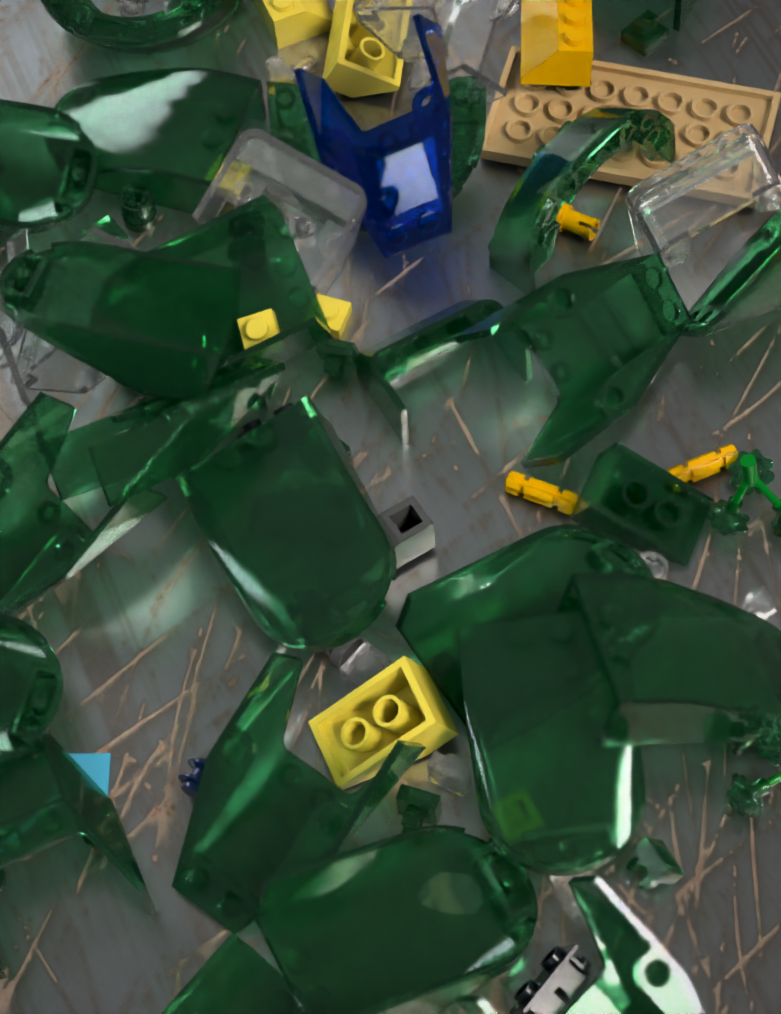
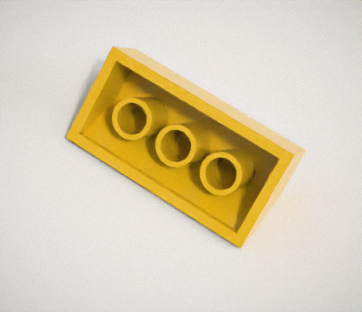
M521 0V84L590 87L593 61L592 0Z

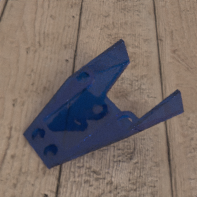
M419 13L412 17L430 72L431 85L416 93L412 101V111L370 130L363 131L324 78L302 68L294 70L323 170L385 258L393 257L452 233L453 114L442 30L440 25ZM431 96L430 101L421 107L423 100Z

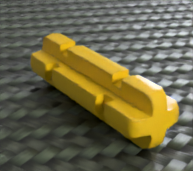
M727 444L717 448V453L712 450L685 461V466L678 464L670 467L667 470V480L673 489H679L689 485V480L694 483L721 472V467L728 469L738 465L740 458L738 451L733 444Z
M510 471L505 481L506 492L519 496L520 493L524 494V499L549 508L557 506V511L568 515L574 513L579 500L577 493L566 489L561 492L559 491L560 487L530 477L529 480L525 479L526 475L517 471Z

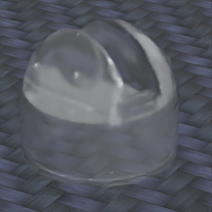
M119 0L117 9L120 18L129 23L137 22L143 16L145 1Z
M763 585L752 590L745 598L744 608L750 609L754 607V610L749 613V617L754 620H765L779 612L777 604Z

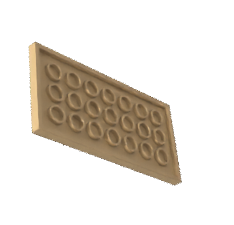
M511 45L477 149L478 158L754 209L780 105L781 92L598 60L592 61L590 87L521 84V47Z

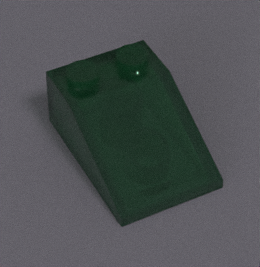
M616 442L597 455L570 519L601 538L686 566L691 558L714 499L621 443Z

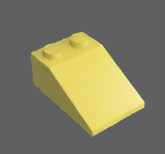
M406 656L401 657L308 721L335 784L340 790L347 789L423 758L459 734L428 669Z

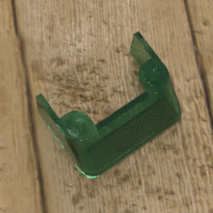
M491 299L460 301L364 348L357 354L355 358L357 377L403 445L410 442L407 408L391 384L401 380L408 370L481 334H491L525 383L532 380V345L499 302Z

